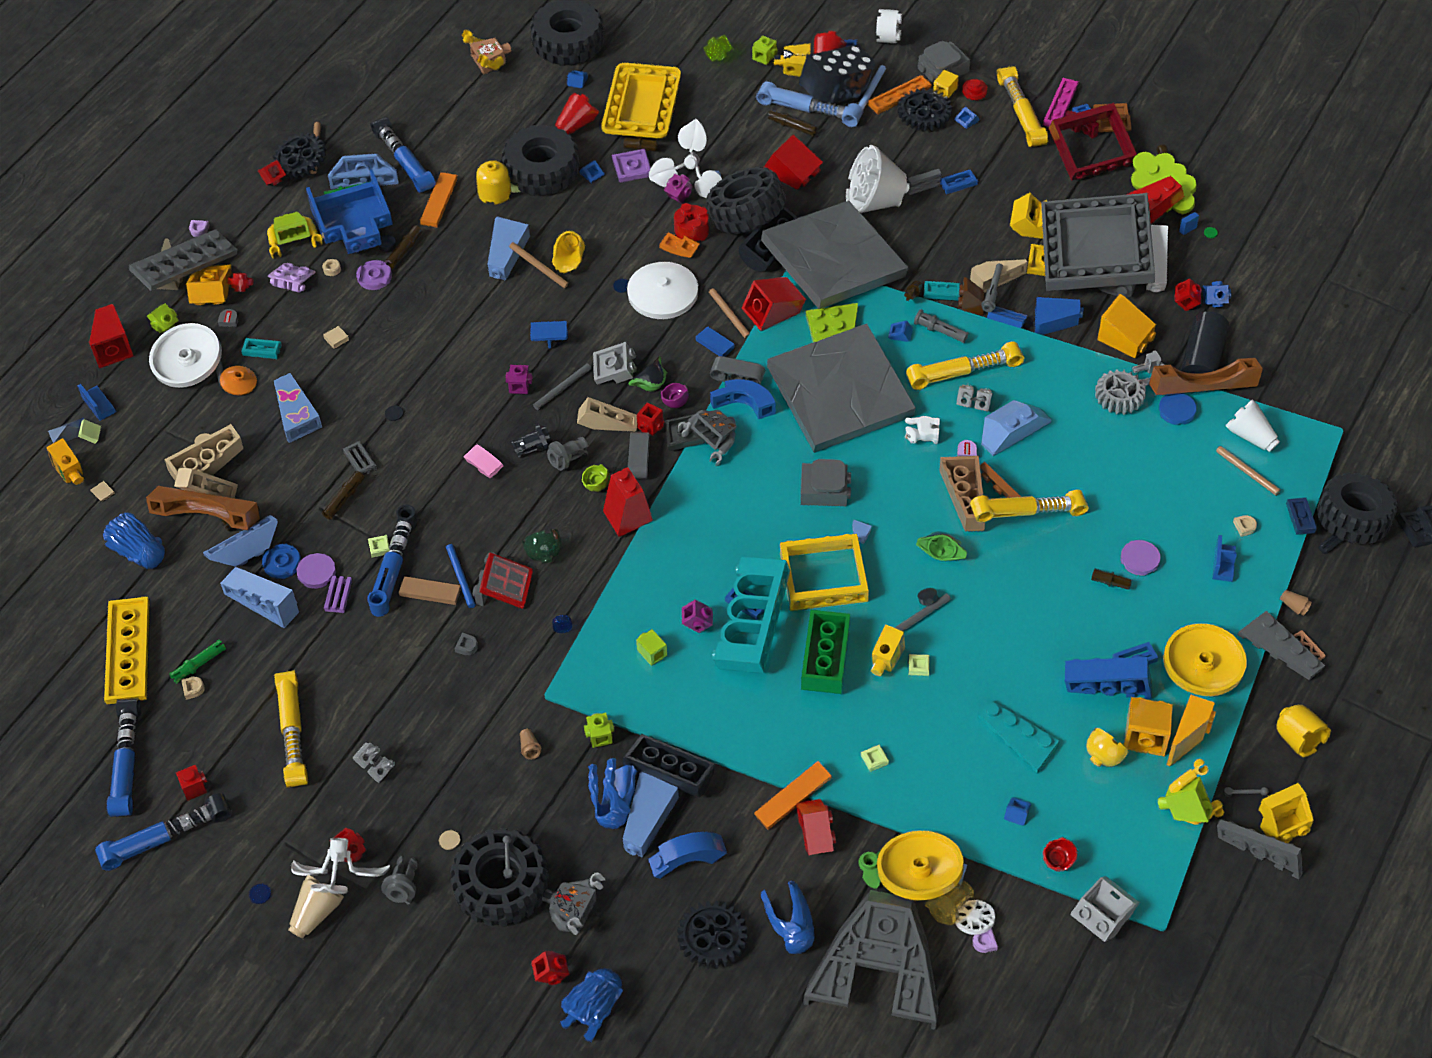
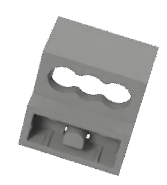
M1104 876L1080 899L1070 915L1106 942L1116 936L1124 922L1129 920L1140 902L1108 877Z

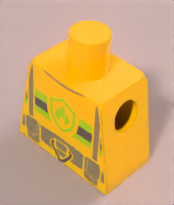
M885 624L872 652L874 665L871 672L873 674L882 676L884 670L889 672L893 670L905 648L903 631Z

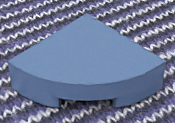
M854 520L852 530L854 534H857L859 542L865 543L872 530V526Z

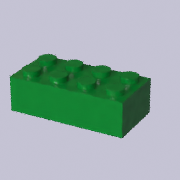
M810 610L801 675V690L841 694L850 629V614Z

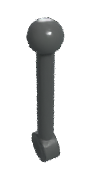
M1227 787L1224 791L1226 796H1232V794H1262L1265 796L1269 793V790L1265 787L1254 790H1233Z
M504 836L506 869L503 873L506 878H510L512 876L509 855L511 838Z

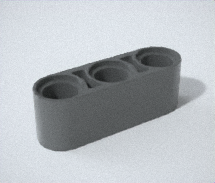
M718 356L714 360L710 376L722 382L743 379L761 385L766 370L757 363Z
M630 432L628 468L635 479H647L650 436L646 432Z

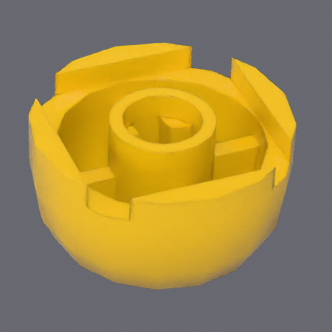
M1095 728L1092 731L1086 744L1087 752L1091 755L1090 761L1098 767L1101 765L1114 767L1120 764L1129 751L1123 744L1113 740L1114 737L1099 728Z

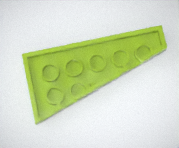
M858 303L806 310V319L812 341L817 342L855 328Z

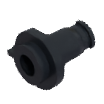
M539 423L534 424L536 427L535 431L525 434L515 441H511L518 457L542 447L545 448L546 452L548 451L552 439L545 425L541 427Z

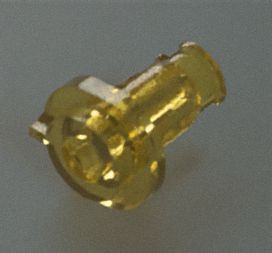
M963 881L961 885L958 883L948 893L929 899L925 906L930 909L931 915L938 922L953 925L959 919L958 910L966 904L970 897L974 896V891L967 882Z

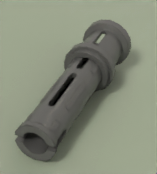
M922 309L918 311L914 320L916 325L925 326L929 331L936 330L962 343H965L968 338V332L942 322L937 316L926 314Z

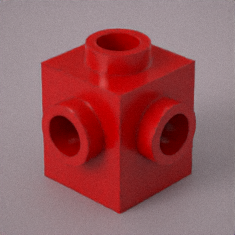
M1191 279L1179 283L1175 286V302L1185 311L1201 304V287Z
M647 402L637 414L638 429L642 432L654 436L658 430L662 429L664 425L662 409Z
M345 828L333 837L348 839L347 851H351L352 863L358 861L362 857V853L366 851V848L363 846L365 843L363 838L358 833L355 834L351 829Z
M545 951L531 961L535 981L556 985L569 975L566 958L563 954Z

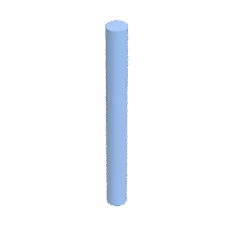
M881 65L858 104L862 109H864L886 70L885 66Z

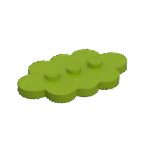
M1141 152L1134 157L1133 166L1135 172L1132 174L1131 182L1136 190L1172 176L1182 186L1185 197L1166 212L1173 209L1177 213L1186 214L1194 209L1195 199L1192 194L1197 188L1196 180L1191 175H1187L1184 165L1175 163L1173 156L1168 153L1154 156L1149 152Z

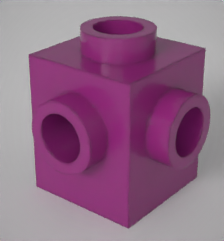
M674 173L672 178L668 180L664 192L670 198L683 204L685 199L691 194L693 186L690 184L688 177L682 174L679 176Z
M510 365L509 372H506V383H508L509 393L528 394L529 384H532L533 379L532 373H529L528 365Z
M695 599L682 607V624L698 633L713 625V608Z

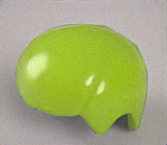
M602 464L590 466L582 474V483L590 491L599 492L609 485L610 474L608 469Z

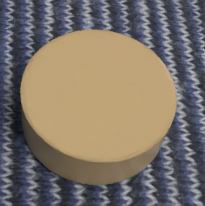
M335 259L325 261L323 263L324 273L328 276L339 274L341 271L339 261Z

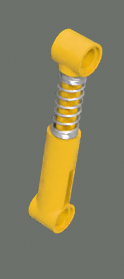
M1011 66L998 69V82L1006 87L1013 101V108L1026 133L1029 147L1047 144L1048 136L1046 129L1041 127L1029 100L1025 98L1020 89L1016 67Z
M1013 341L1006 343L1001 350L995 353L991 352L989 355L973 356L972 359L964 356L926 366L914 364L906 370V375L912 388L920 390L929 383L970 374L971 371H975V368L979 370L982 367L984 369V366L989 367V365L994 366V364H1007L1009 367H1016L1022 364L1024 356L1018 343Z
M1081 490L1070 491L1061 497L1037 499L1033 496L989 499L988 496L982 495L975 497L970 502L977 522H986L998 517L1035 515L1039 511L1043 513L1044 511L1053 512V510L1055 512L1058 510L1060 512L1067 511L1072 516H1080L1089 509Z
M296 671L276 673L275 684L278 693L280 726L286 747L287 766L283 769L285 784L287 788L308 784L307 771L301 758L302 754L300 752L302 750L299 744L301 742L299 739L301 719Z

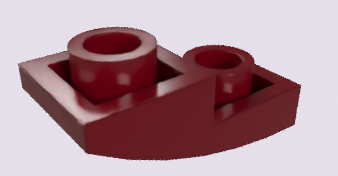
M1068 110L1065 116L1075 114L1077 112ZM1095 121L1070 129L1075 133L1081 130L1093 139L1098 136L1099 123Z

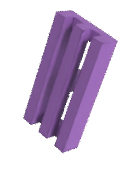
M332 576L324 605L326 612L344 613L352 584L351 577L344 579L343 576L339 578ZM336 583H337L338 585H337V589H336V593H335L333 605H332V607H330V606H331V602H332V598H333V595H334ZM345 584L340 608H337L342 585Z

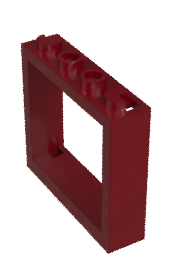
M1114 103L1054 119L1049 126L1050 133L1071 180H1081L1088 175L1093 174L1095 176L1106 170L1113 171L1120 166L1127 167L1133 163V159L1137 155ZM1108 118L1124 156L1077 169L1061 131Z

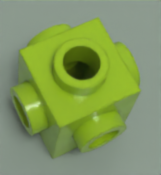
M762 35L752 47L753 60L767 65L774 58V55H777L776 41Z
M166 303L160 305L147 315L151 321V326L154 330L159 331V333L176 327L174 324L179 321L175 311L169 308Z
M595 713L586 717L587 725H584L586 738L590 737L592 747L613 744L611 732H614L612 719L608 720L606 713Z

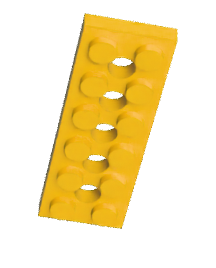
M148 597L108 601L104 694L106 704H113L117 702V699L126 698L147 700L150 602ZM126 615H133V617L129 620L124 619ZM126 631H133L131 635L123 636ZM126 647H132L129 652H122ZM125 664H132L128 669H122ZM125 680L131 681L127 686L121 685Z

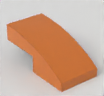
M668 232L660 243L659 248L675 255L691 258L700 244L686 236L680 239Z

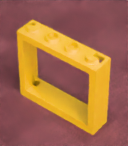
M857 534L780 542L781 560H786L790 568L786 586L790 611L868 602L869 590ZM853 549L860 585L795 593L788 556Z

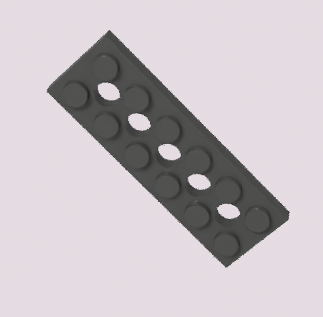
M215 229L130 264L129 270L152 291L237 255V249Z

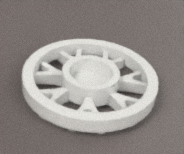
M969 900L957 907L954 920L956 926L961 931L977 935L985 933L993 927L995 912L986 902ZM971 906L972 909L967 910L965 907ZM976 906H982V908L979 910L976 909ZM989 911L990 914L983 915V912ZM965 913L966 916H958V914ZM983 919L989 921L990 923L986 925L985 923H983ZM967 921L968 924L963 926L961 923ZM978 925H979V928H980V929H973V927H972V926H978Z

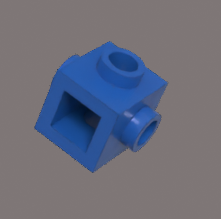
M1214 281L1212 285H1203L1204 304H1212V307H1223V303H1229L1231 289L1228 288V285L1223 284V281Z

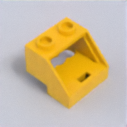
M1031 193L1014 201L1010 222L1012 229L1021 236L1043 239L1041 202ZM1029 213L1034 214L1033 220L1030 218Z
M1299 783L1262 799L1259 811L1263 815L1260 828L1266 836H1272L1281 842L1289 843L1294 837L1298 835L1301 837L1310 832L1313 816L1306 793Z

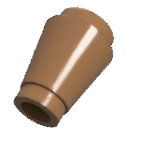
M1285 590L1280 597V600L1296 614L1301 615L1306 614L1312 603L1307 597Z
M530 729L522 730L520 732L521 753L526 759H535L540 755L541 746Z

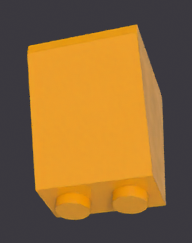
M1119 294L1101 317L1098 340L1136 359L1140 353L1142 354L1145 351L1147 343L1152 342L1155 338L1156 332L1154 330L1156 324L1124 295Z
M1131 697L1124 738V746L1127 750L1165 756L1171 734L1172 704L1164 701L1146 700L1142 697Z

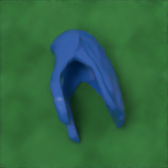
M120 514L106 525L103 537L107 541L105 545L109 549L116 551L119 555L126 557L128 561L134 562L146 569H153L162 562L165 548L162 545L161 538L154 537L146 525L137 519L134 514Z
M610 758L607 760V768L605 769V778L603 780L604 792L601 804L598 801L596 764H591L588 767L590 770L588 787L595 807V819L604 828L616 829L627 822L632 796L635 792V775L637 771L633 765H625L616 769V758Z
M794 881L788 882L793 902V913L790 922H785L775 916L771 902L764 889L761 892V898L764 902L767 916L776 933L783 937L786 950L790 954H799L807 951L814 941V926L812 925L809 906L798 884Z
M607 968L596 970L593 973L588 972L585 981L575 986L568 996L562 1000V1008L569 1015L565 1020L561 1021V1026L569 1028L570 1024L576 1020L589 1025L584 1037L587 1041L592 1042L597 1030L601 1027L602 1020L610 1014L614 1003L623 991L620 976Z

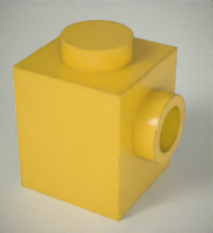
M943 70L934 81L933 92L938 90L937 94L943 93V97L947 96L949 98L957 89L958 75Z

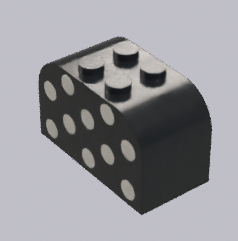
M858 44L809 54L806 56L798 83L813 98L824 103H835L861 97L867 90L875 62Z

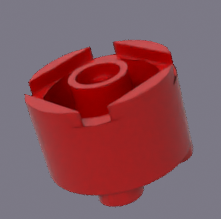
M689 203L682 204L681 208L674 214L675 235L680 239L686 236L695 242L699 240L701 242L704 241L709 234L707 209L698 205H690Z

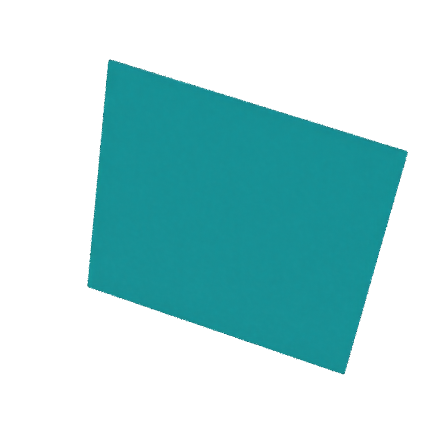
M785 271L782 277H787L806 299L800 313L763 331H760L754 325L736 357L737 360L757 363L765 368L766 371L761 385L774 398L776 414L758 419L754 410L744 403H731L713 409L710 402L706 411L720 410L727 417L731 416L735 419L736 429L734 432L736 436L734 444L725 455H722L721 463L718 466H715L718 459L713 458L710 462V457L713 452H718L719 450L712 448L706 441L703 444L684 448L650 508L653 521L639 527L544 694L545 699L588 716L595 713H606L608 720L612 719L613 725L639 735H646L702 759L782 789L819 761L832 778L808 797L811 800L821 799L823 804L902 834L912 831L939 833L951 839L959 847L962 856L1077 900H1080L1101 877L1106 876L1140 902L1129 918L1130 920L1159 931H1165L1204 822L1194 825L1185 821H1176L1170 809L1161 810L1159 808L1158 798L1166 797L1170 784L1189 769L1193 770L1194 762L1197 759H1203L1204 764L1199 768L1206 765L1208 772L1205 775L1197 774L1196 776L1201 777L1210 802L1212 801L1265 653V649L1252 645V641L1239 637L1238 633L1265 611L1277 619L1283 602L1280 600V597L1288 588L1307 535H1296L1286 505L1287 499L1306 497L1312 516L1314 515L1343 434V429L1256 402L1277 434V439L1280 441L1272 451L1268 452L1234 434L1226 427L1230 420L1236 418L1235 414L1242 407L1246 409L1245 406L1251 401L1250 399L1221 390L1183 393L1194 400L1196 414L1193 420L1187 424L1179 423V425H1173L1166 422L1160 416L1159 403L1165 395H1156L1150 385H1145L1146 396L1138 410H1133L1132 413L1126 411L1124 415L1122 412H1118L1116 415L1115 411L1109 412L1108 408L1103 409L1102 404H1098L1095 388L1099 378H1102L1104 373L1108 374L1109 371L1115 372L1116 369L1119 372L1125 369L1126 373L1132 371L1133 376L1138 375V378L1141 380L1150 378L1152 373L1149 374L1147 370L1134 373L1132 368L1138 366L1137 364L928 299L916 297L913 300L907 301V297L904 296L905 292L882 285L826 307L858 303L855 327L864 324L869 326L916 408L914 416L909 418L921 416L940 418L938 443L934 444L932 441L919 440L912 444L904 437L906 435V427L909 426L917 429V424L909 425L904 419L823 450L813 452L767 367L769 358L813 343L806 319V310L818 308L791 275ZM922 309L924 313L931 316L935 315L940 321L968 332L967 340L965 343H962L936 330L929 331L925 326L914 324L918 311ZM907 320L913 328L909 342L888 338L890 327L893 323ZM1013 341L1018 343L1024 356L1022 364L1016 367H1009L1007 364H994V366H984V369L982 367L979 370L975 368V371H971L970 374L929 383L920 390L912 388L906 375V370L914 364L926 366L964 356L972 359L973 356L977 357V355L995 353L1001 350L1003 345ZM722 382L718 389L725 388V382ZM967 384L970 386L971 384L974 389L973 398L977 396V391L981 388H987V390L989 388L992 393L989 411L975 409L976 400H972L971 407L957 405L959 387ZM1013 400L1038 407L1051 419L1049 424L995 456H992L981 445L985 417ZM970 440L976 444L979 464L981 465L985 461L1021 497L1033 496L1036 499L1043 497L1056 498L1065 496L1073 490H1081L1089 509L1080 516H1072L1067 511L1060 512L1058 510L1055 512L1053 510V512L1044 511L1043 513L1039 511L1035 515L992 518L985 522L984 531H965L941 476L940 457H957L958 444L961 441ZM1222 446L1280 489L1279 494L1274 495L1216 452L1217 448ZM817 459L841 460L844 464L848 465L847 472H851V484H847V487H851V497L847 499L846 506L801 505L802 463H813ZM981 477L983 495L988 496L989 499L1006 498L1003 494L999 495L993 489L994 485L990 481L986 483ZM1244 515L1253 517L1257 522L1255 532L1241 537L1233 523L1234 518ZM854 520L872 526V530L865 543L859 542L869 590L868 602L790 611L787 590L785 589L764 673L718 669L712 655L714 649L717 648L718 642H723L721 639L723 626L731 621L727 613L729 604L725 602V596L734 587V582L738 577L736 575V566L740 563L741 557L781 560L780 542L854 534L852 530ZM932 532H947L961 541V546L967 551L965 559L941 561L928 555L916 543L918 538L927 536ZM1218 535H1222V544L1236 546L1235 552L1237 556L1232 582L1212 579L1214 553ZM1144 540L1152 543L1158 549L1160 563L1154 572L1152 571L1148 575L1142 576L1130 573L1125 569V566L1121 563V551L1129 542ZM853 549L788 556L795 593L860 585ZM1097 568L1110 573L1113 571L1114 575L1131 579L1130 589L1113 585L1108 587L1107 584L1092 581L1094 569ZM751 585L746 590L756 596L769 597L771 586ZM926 588L936 589L938 599L947 593L951 598L950 601L903 631L905 648L891 672L884 670L882 676L873 674L871 672L874 665L872 652L885 624L895 628L928 606L919 603L918 593ZM695 599L713 608V625L700 633L682 624V607ZM810 610L850 614V629L841 694L801 690V675ZM742 611L736 617L739 619L755 620ZM764 613L759 615L758 620L763 621ZM1191 624H1210L1225 629L1237 638L1245 651L1247 663L1242 680L1231 691L1217 696H1201L1182 689L1169 677L1164 666V650L1169 638L1177 630ZM651 629L667 645V656L652 666L637 651L636 639L642 633H647ZM737 633L731 638L730 642L756 645L759 634ZM1150 642L1158 656L1157 662L1149 664L1152 677V701H1164L1172 704L1171 734L1165 756L1128 750L1129 753L1120 764L1114 767L1104 765L1098 767L1090 761L1091 755L1087 752L1086 748L1087 740L1095 728H1099L1114 737L1113 740L1117 743L1120 742L1124 745L1131 698L1126 697V694L1122 693L1106 696L1100 691H1096L1095 694L1067 692L1065 661L1073 659L1090 660L1094 658L1112 659L1114 653ZM1148 650L1143 651V652H1140V653H1137V654H1139V655H1140V654H1143V653H1145V652H1148ZM909 654L929 655V676L909 675ZM1135 695V698H1144V695ZM1190 695L1215 702L1213 711H1216L1210 733H1205L1203 740L1173 765L1168 766L1167 761ZM989 699L1059 740L1058 746L1037 774L1026 761L1024 762L1018 757V753L1011 747L1009 748L1004 743V740L999 735H995L978 719V713ZM880 744L889 760V764L870 772L861 757V752ZM1011 797L1031 803L1024 825L1004 819ZM1063 837L1074 843L1077 848V859L1068 870L1057 872L1048 868L1043 861V850L1050 841Z

